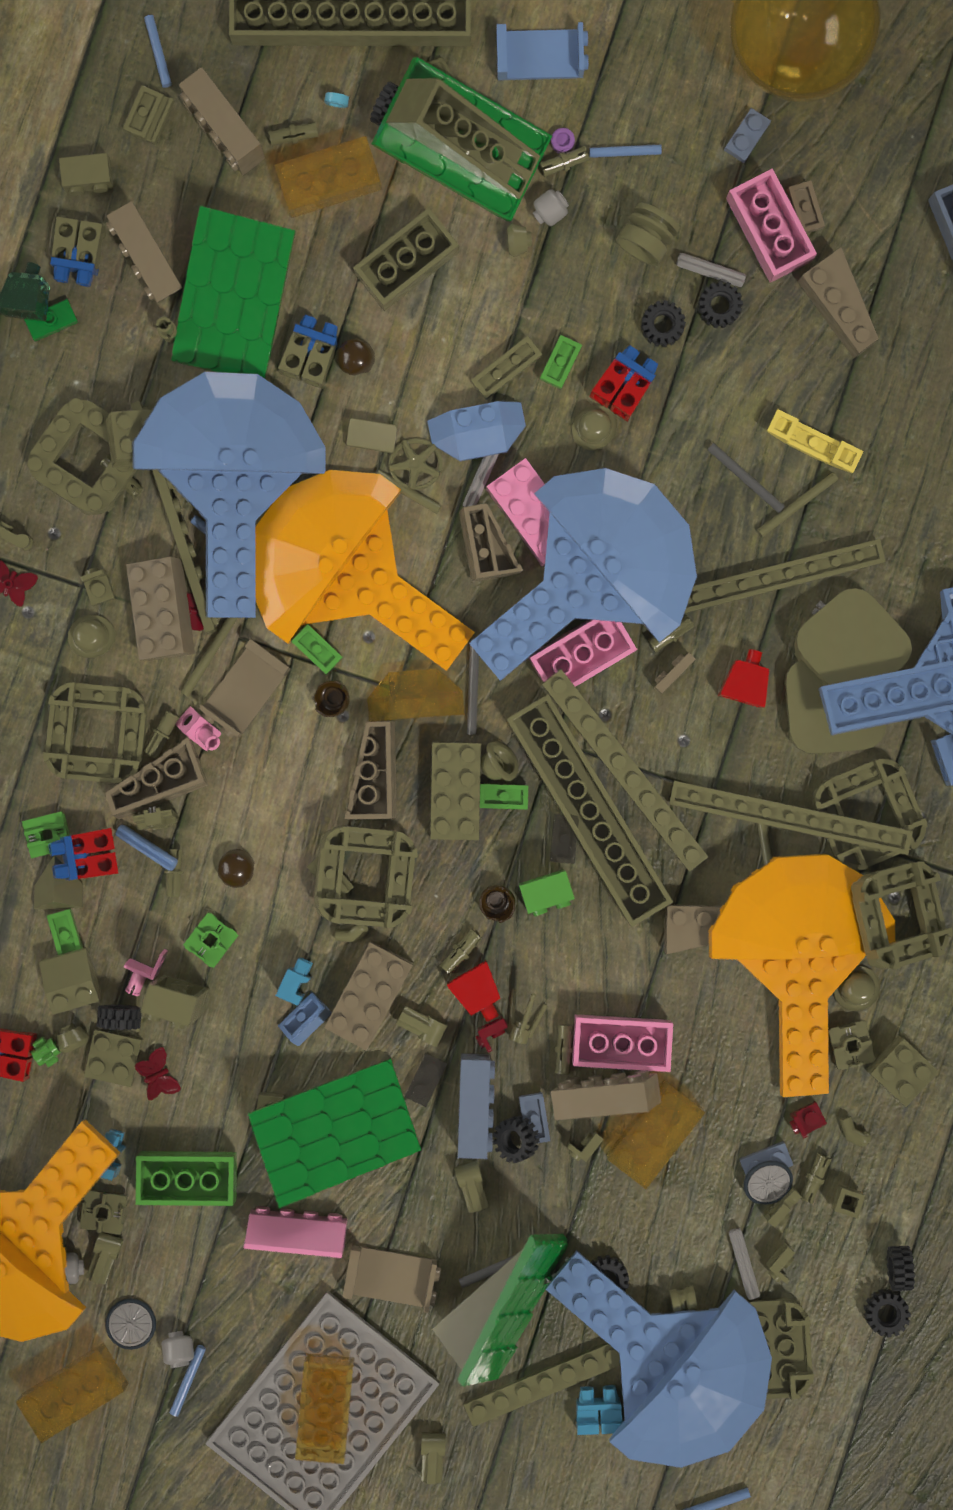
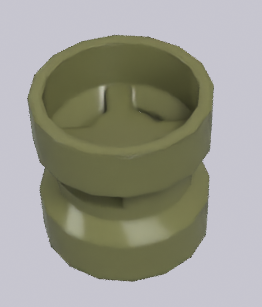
M693 1285L685 1286L683 1290L676 1288L669 1290L673 1313L685 1309L698 1310Z

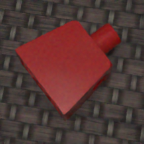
M749 649L745 661L735 660L718 696L758 708H765L769 669L759 666L763 653Z
M487 961L482 962L447 983L448 989L470 1015L481 1011L486 1022L499 1016L493 1003L501 998Z

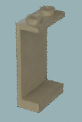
M251 639L244 646L246 647L245 651L207 702L198 708L203 712L201 716L211 724L215 721L223 726L221 731L230 738H233L234 735L238 738L242 736L291 670V668Z
M352 1245L342 1298L352 1300L353 1295L424 1307V1313H428L429 1307L435 1305L437 1292L432 1290L434 1282H439L441 1268L437 1267L436 1259Z

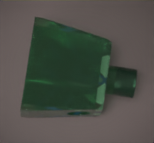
M27 262L24 273L11 272L8 274L0 292V312L5 317L46 322L50 286L39 276L41 267L38 264Z

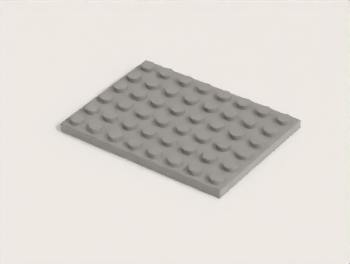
M327 1291L209 1437L206 1445L286 1510H339L439 1386L440 1381L332 1293Z

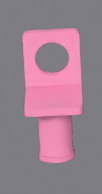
M189 707L175 724L187 737L206 751L215 750L220 745L219 737L221 732L192 707ZM192 715V720L187 725H184L185 720Z
M164 949L161 952L154 968L129 959L125 963L124 968L132 971L133 974L125 991L130 994L132 990V995L140 996L146 978L154 980L159 974L168 950Z

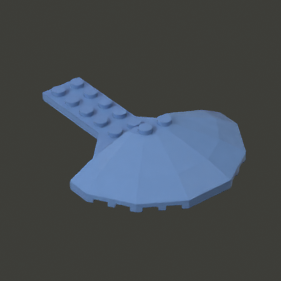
M203 372L159 398L150 416L146 419L142 429L133 441V469L158 470L206 520V617L256 618L255 521L301 474H324L326 472V447L300 402L258 374Z
M607 468L554 476L534 493L550 513L544 581L469 644L501 681L574 619L644 624L660 643L680 626L697 577L689 524L655 484Z
M953 588L943 589L940 592L943 621L914 668L821 686L819 688L830 735L920 717L929 719L953 735Z
M577 1250L545 1287L550 1294L619 1352L625 1420L609 1438V1442L630 1460L681 1468L729 1452L764 1411L772 1357L756 1308L737 1291L733 1290L719 1308L702 1311L688 1310L676 1311L675 1313L650 1314Z

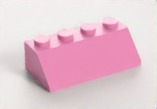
M589 619L538 649L528 659L542 682L559 669H562L576 687L633 653L637 648L621 622Z
M259 1206L256 1207V1210L252 1209L249 1214L244 1249L342 1258L345 1248L347 1218H342L341 1214L330 1213L328 1216H318V1212L314 1211L296 1214L292 1209H280V1212L270 1211L269 1207Z

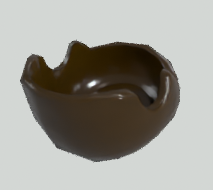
M350 339L343 342L337 350L336 362L343 372L357 376L362 373H368L375 362V353L370 344L360 339Z
M338 681L322 683L318 686L313 696L316 712L324 717H337L343 714L350 703L348 689L343 683Z
M241 849L229 850L219 861L218 876L229 887H243L253 877L255 862L246 851Z
M491 885L483 890L479 898V906L488 920L503 923L510 919L515 912L516 900L508 888L500 885Z

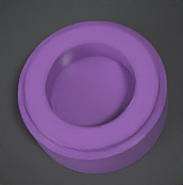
M567 128L555 130L551 138L552 149L557 153H568L573 149L575 143L574 134Z

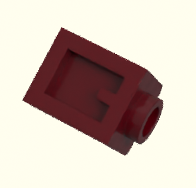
M503 1016L477 1028L479 1035L475 1036L480 1048H486L488 1053L493 1050L487 1037L491 1036L492 1039L499 1037L505 1033L504 1029L508 1027Z
M816 1101L790 1113L792 1121L789 1124L794 1134H800L803 1139L808 1137V1133L827 1124Z

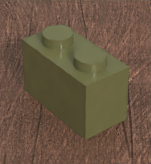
M107 153L59 158L62 187L66 193L79 196L83 195L85 191L105 193L108 189L114 188L111 159Z

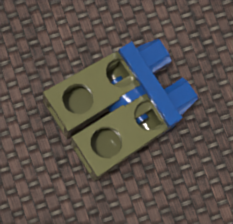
M56 217L50 263L54 267V280L56 282L68 283L70 272H76L77 285L91 286L93 276H98L102 243L106 236L107 229L103 224L82 220L80 223L76 219Z
M304 315L300 324H295L278 370L281 375L298 381L302 378L303 383L323 389L338 345V327L331 323H325L322 333L314 330L317 319Z

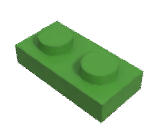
M560 335L540 380L561 390L582 345Z
M308 624L291 641L326 675L343 658Z
M480 784V808L528 810V786Z
M72 908L47 915L58 955L83 948Z

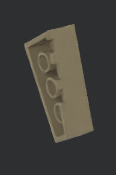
M132 201L106 215L109 221L105 224L112 236L116 234L119 236L122 243L118 246L125 258L130 256L133 260L134 265L131 268L138 279L143 277L147 286L144 287V290L150 300L156 299L157 303L183 289Z
M366 722L359 752L360 756L355 769L353 787L349 796V805L344 819L397 818L395 722Z
M673 904L666 906L664 917V953L671 954L709 945V929L716 922L721 913L720 909L722 906Z

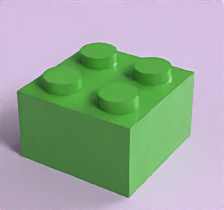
M564 869L518 884L528 914L533 913L534 916L547 913L548 907L556 906L557 909L571 905L570 900L575 899Z

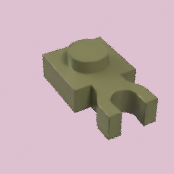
M792 1187L783 1199L778 1201L764 1217L774 1228L778 1224H784L790 1216V1208L802 1196Z

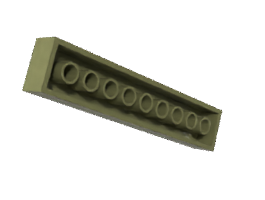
M229 0V36L232 45L471 46V0Z
M547 694L507 718L506 721L628 924L633 927L673 903L550 696Z

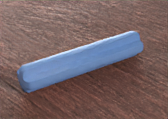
M126 825L118 827L115 833L117 837L167 870H173L178 863L176 858Z

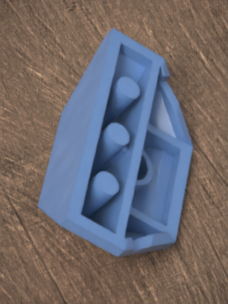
M496 401L451 410L427 421L432 444H435L437 448L458 461L505 453L526 427L521 402Z

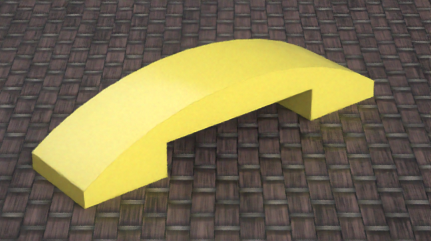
M779 409L776 410L767 429L768 433L819 461L849 473L854 472L863 454L862 450L844 441L839 442L798 422L799 419Z

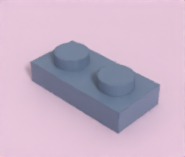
M751 108L724 151L745 163L768 128L771 120Z
M543 1092L519 1096L523 1119L528 1118V1124L534 1123L535 1125L532 1128L533 1131L538 1130L539 1134L535 1135V1138H540L539 1143L549 1142L550 1135Z
M784 1141L739 1159L745 1176L754 1166L764 1161H779L788 1167L793 1166Z

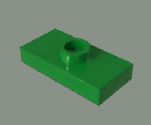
M68 299L48 307L47 311L46 309L41 310L42 314L47 316L46 322L24 319L35 342L79 323Z

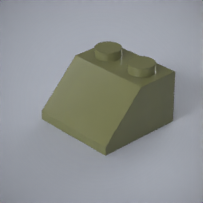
M86 947L40 960L44 992L53 1015L100 1001L101 986Z

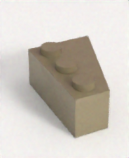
M488 504L463 507L459 511L472 582L513 576L523 572Z

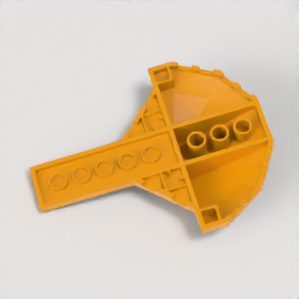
M328 470L324 474H318L291 485L272 503L255 526L256 603L266 628L287 644H290L303 625L370 615L447 671L475 633L398 576L388 509L400 494L401 489L381 474Z
M827 854L777 856L772 858L762 868L752 872V875L736 883L732 887L731 895L726 904L722 905L721 913L714 925H711L709 929V957L712 959H736L779 1000L780 1095L782 1097L829 1094L828 998L866 956L851 890L852 884L863 875ZM879 898L888 941L892 943L895 942V920L882 898Z
M86 1119L77 1126L26 1190H0V1337L24 1342L64 1331L70 1328L87 1308L69 1291V1283L66 1281L65 1268L67 1267L65 1247H63L62 1234L64 1233L63 1222L121 1152Z

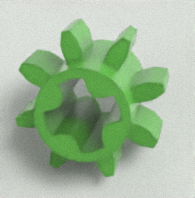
M43 1036L34 1042L33 1046L35 1049L30 1052L39 1066L46 1063L49 1068L58 1062L59 1058L57 1055L61 1052L58 1050V1045L53 1038L46 1041Z

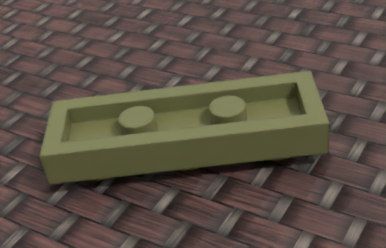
M526 336L475 376L471 382L484 399L487 400L541 358L542 353L532 340Z

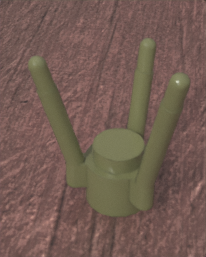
M512 988L507 1031L510 1032L509 1039L514 1042L527 1044L528 1038H532L534 1030L548 1007L547 1004L542 1006L530 1027V1024L527 1022L536 997L535 993L531 994L523 1020H516V1024H514L516 989Z

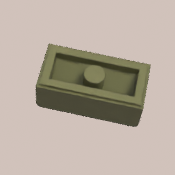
M350 418L346 446L394 453L398 432L397 425Z

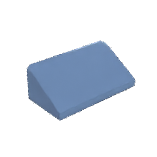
M311 993L278 1027L293 1044L300 1046L332 1012L314 993Z

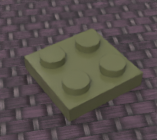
M95 1029L84 1077L132 1087L136 1072L134 1066L138 1063L143 1039Z

